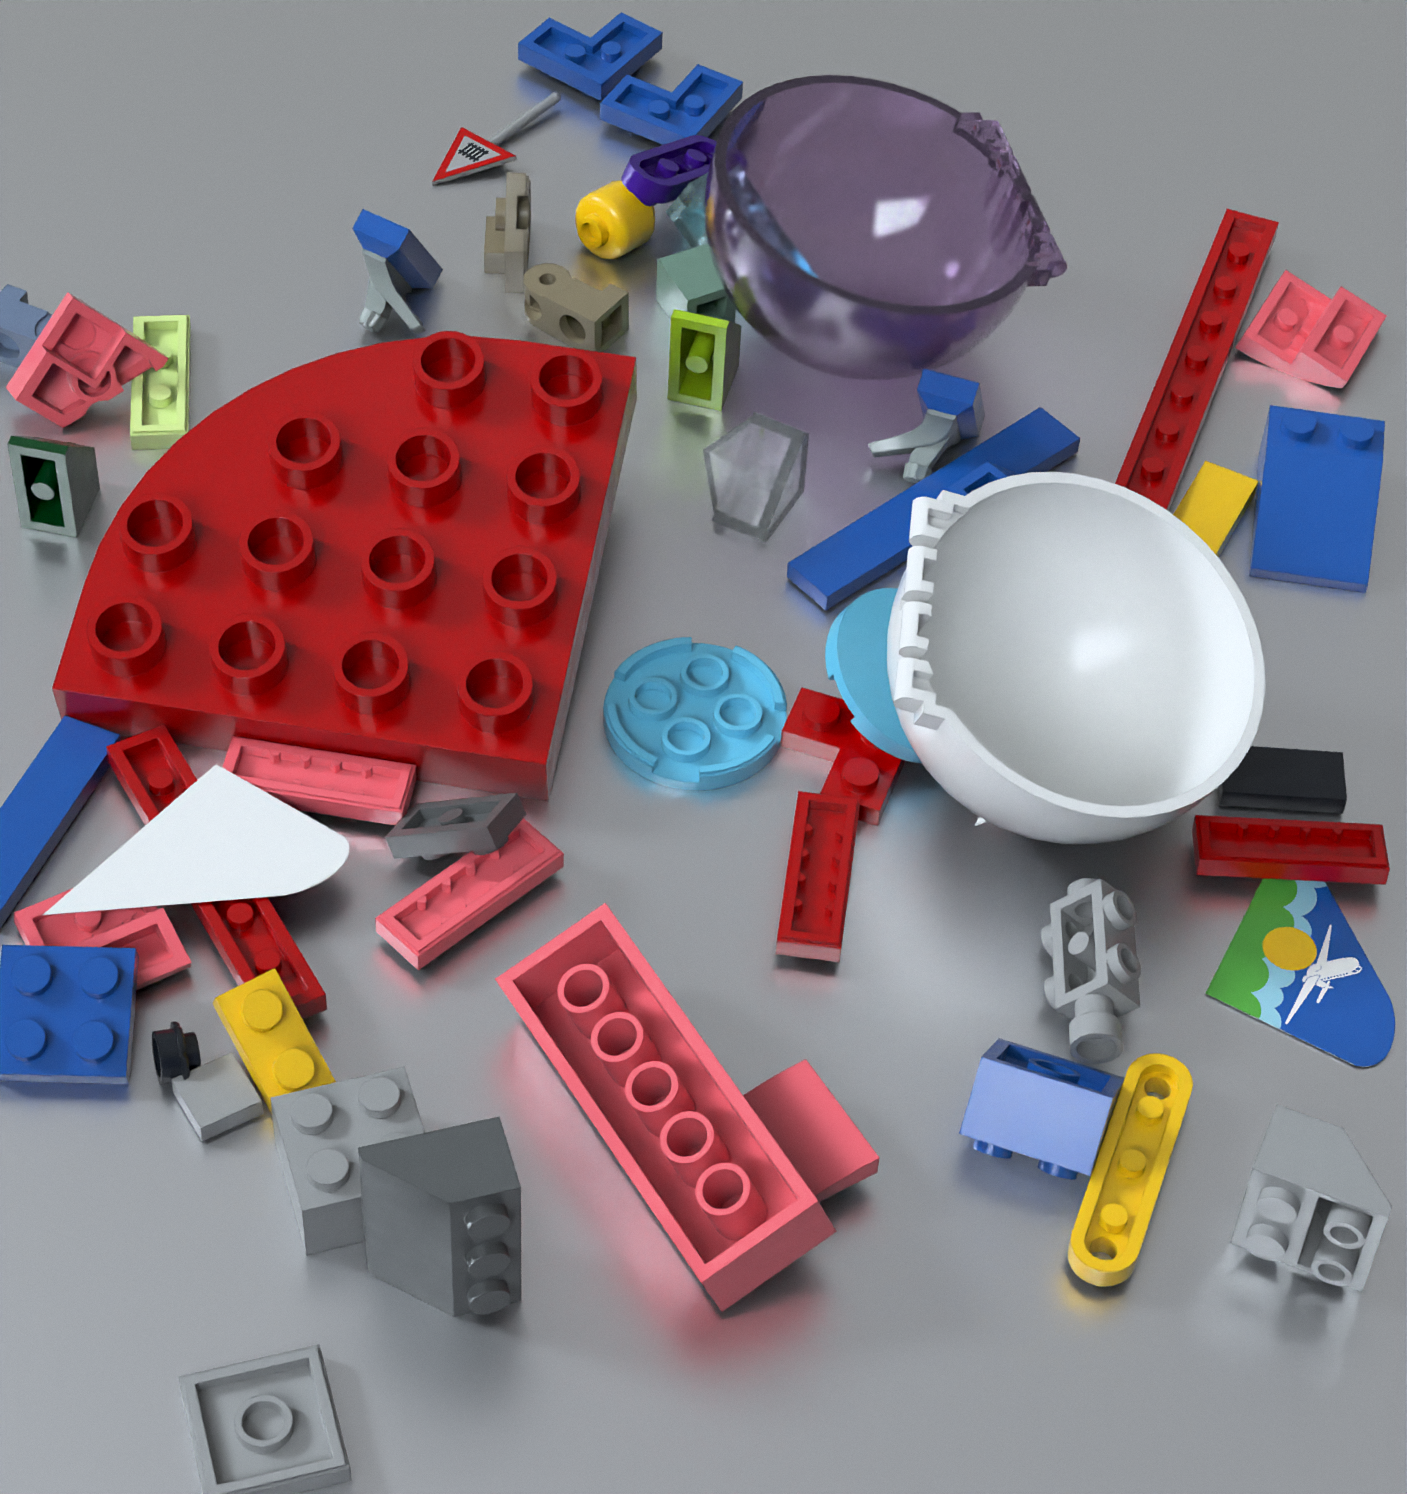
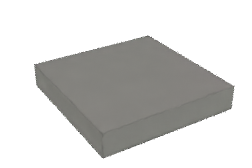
M320 1344L178 1377L203 1494H298L352 1481L351 1468Z

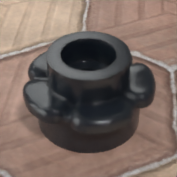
M177 1021L171 1022L170 1029L152 1032L153 1060L160 1085L172 1083L171 1079L179 1075L183 1076V1080L188 1079L190 1071L201 1066L199 1045L195 1032L183 1033V1029Z

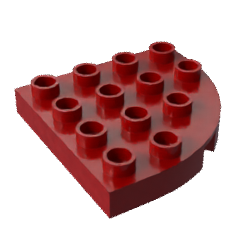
M442 331L424 338L378 343L335 353L292 368L247 390L215 410L177 440L145 473L119 508L99 544L80 595L52 686L61 720L64 716H68L130 737L164 724L176 744L220 751H228L232 737L235 736L416 765V781L499 794L518 793L519 797L549 801L637 401L636 357L521 340L468 336L456 331Z

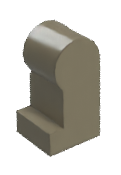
M554 263L535 265L524 274V314L527 321L563 343L576 349L604 352L629 330V292L611 283L604 290L600 291L576 278L573 279L567 269Z

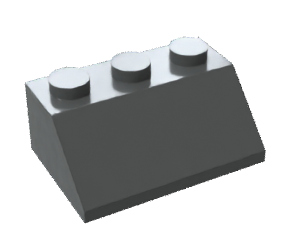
M500 1116L358 1147L365 1256L370 1275L453 1317L472 1312L480 1315L491 1314L505 1308L508 1304L521 1301V1186Z

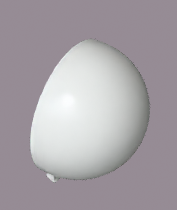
M1031 472L1013 475L990 482L973 490L966 496L942 490L936 499L918 497L913 500L909 543L913 547L908 550L906 570L900 581L891 610L887 636V672L892 700L901 727L910 745L926 770L950 796L972 813L988 822L1030 839L1060 844H1097L1125 840L1176 820L1213 793L1239 766L1250 749L1258 731L1264 707L1266 684L1262 645L1254 618L1234 578L1210 547L1185 523L1150 499L1123 486L1095 477L1064 472Z

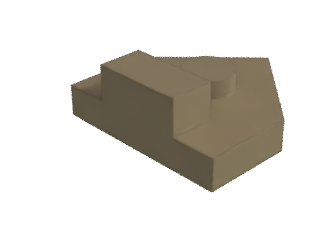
M507 172L506 198L496 197L495 216H486L484 273L505 274V293H524V274L528 271L531 181L526 173Z

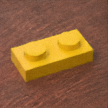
M275 968L215 997L212 1004L271 1115V1097L336 1082Z

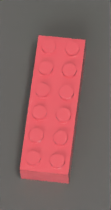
M606 903L495 978L721 1312L837 1232L817 1198Z

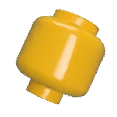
M622 180L612 181L580 200L575 215L578 236L584 246L594 255L603 259H618L650 240L655 230L654 206L644 205L624 186Z

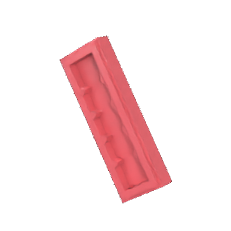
M235 736L232 737L222 768L296 810L394 826L407 814L417 780L416 765Z
M523 818L508 835L509 840L503 847L486 855H475L473 851H470L375 918L376 932L417 970H420L563 868L564 853Z

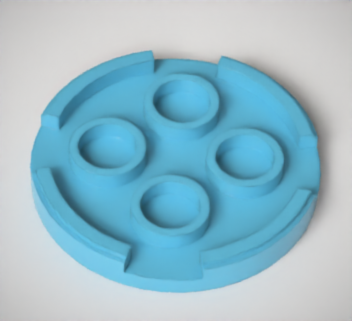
M898 588L872 590L858 597L840 612L830 627L825 647L828 679L836 681L843 700L854 715L850 722L867 740L894 757L909 762L922 763L901 727L892 700L887 672L888 626Z
M679 637L656 642L629 656L614 671V679L606 692L603 707L604 731L611 748L618 758L631 770L652 782L683 790L699 791L724 788L742 782L758 773L777 754L781 746L782 729L787 720V701L783 687L775 673L765 662L739 646H735L731 650L712 644L692 643L691 637Z

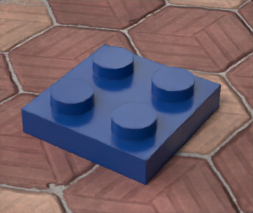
M2 945L0 961V1081L129 1084L139 962L136 948Z

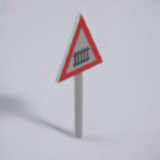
M557 92L552 93L488 140L461 127L438 169L432 185L435 186L517 160L516 155L498 145L561 100V95Z

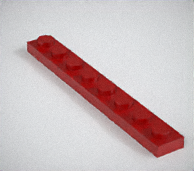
M1226 209L1115 484L1150 499L1167 511L1170 510L1275 241L1279 222Z

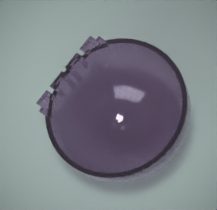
M840 75L808 76L776 83L751 95L733 110L718 135L706 179L704 199L707 244L716 274L736 310L758 335L776 350L819 372L847 379L881 381L908 378L922 374L923 368L936 370L966 355L986 340L1010 315L1028 286H1047L1050 278L1062 275L1067 269L1066 261L1054 236L1050 234V228L1035 196L1031 194V188L1017 158L1013 155V150L1000 123L997 120H983L980 112L961 113L943 102L915 90L875 79Z

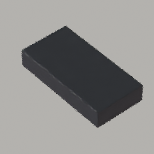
M1251 746L1239 766L1218 787L1219 805L1343 814L1347 802L1343 752Z

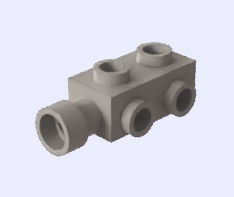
M1082 878L1068 886L1067 896L1050 904L1051 923L1044 926L1041 930L1043 945L1048 954L1053 958L1054 972L1053 976L1045 980L1044 992L1051 1007L1056 1012L1072 1020L1069 1024L1071 1055L1084 1063L1101 1064L1116 1059L1123 1052L1122 1023L1118 1017L1140 1007L1138 978L1141 975V966L1136 954L1134 927L1137 922V913L1133 902L1123 891L1116 890L1101 878L1098 880Z

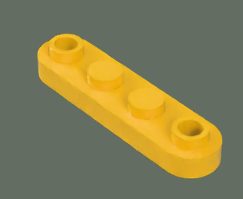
M1152 1053L1137 1058L1129 1066L1072 1230L1067 1253L1069 1264L1075 1274L1092 1285L1103 1287L1118 1285L1127 1280L1135 1269L1193 1088V1080L1189 1070L1182 1062L1172 1056ZM1147 1093H1158L1165 1099L1160 1100L1157 1097L1148 1096ZM1092 1253H1106L1112 1260L1099 1259L1093 1256Z

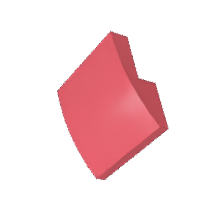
M1285 270L1235 348L1273 369L1299 379L1324 386L1343 388L1387 316L1342 286L1333 298L1330 299Z
M69 889L14 912V923L25 945L136 948L139 955L136 991L191 967V960L163 907L160 909L157 906L43 915L72 890Z
M806 1059L785 1069L743 1095L819 1203L878 1172L879 1156Z

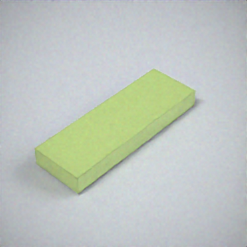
M190 315L133 317V334L165 354L169 359L161 369L155 371L153 368H150L132 379L131 447L132 450L170 449L177 440L190 431Z

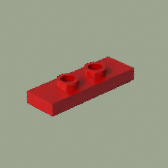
M798 791L775 954L840 962L861 799Z
M1195 815L1192 837L1196 875L1386 885L1390 867L1383 825L1208 815Z

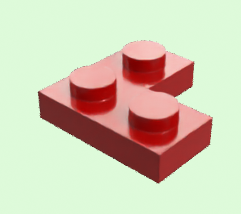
M801 687L782 729L781 747L834 762L820 794L861 799L858 821L878 826L905 764V760L884 752L867 740L850 722L854 715L843 699Z

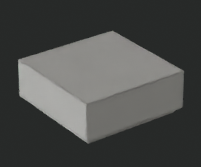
M233 1052L191 1070L188 1079L183 1080L182 1075L171 1079L173 1093L202 1142L263 1114L262 1100Z

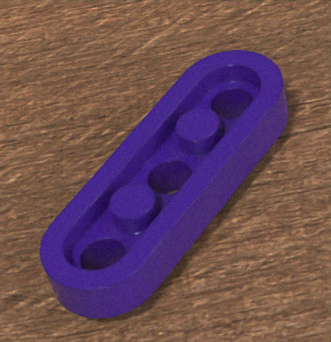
M692 135L632 155L621 176V180L624 186L644 205L655 206L657 203L665 204L724 183L735 163V158L730 150L719 142L708 137Z

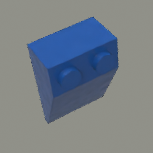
M1270 405L1258 456V486L1255 494L1249 576L1366 593L1383 466L1385 421Z

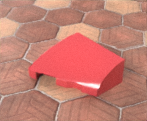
M67 292L7 384L6 389L16 401L65 428L83 417L92 404L98 401H109L124 391L122 385L150 368H153L155 371L161 369L169 358L117 322Z

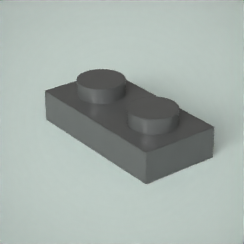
M518 793L416 803L385 836V839L394 859L422 856L425 860H434L449 853L473 851L475 855H486L503 847L509 840L508 835L527 814Z

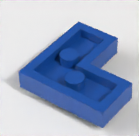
M621 12L590 38L549 17L518 43V60L601 101L626 75L631 76L662 49L663 32Z
M699 64L695 66L673 92L626 75L600 103V120L662 145L692 135L708 137L742 99L743 82Z

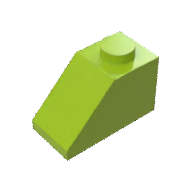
M674 309L671 315L667 399L722 411L739 367L742 325Z

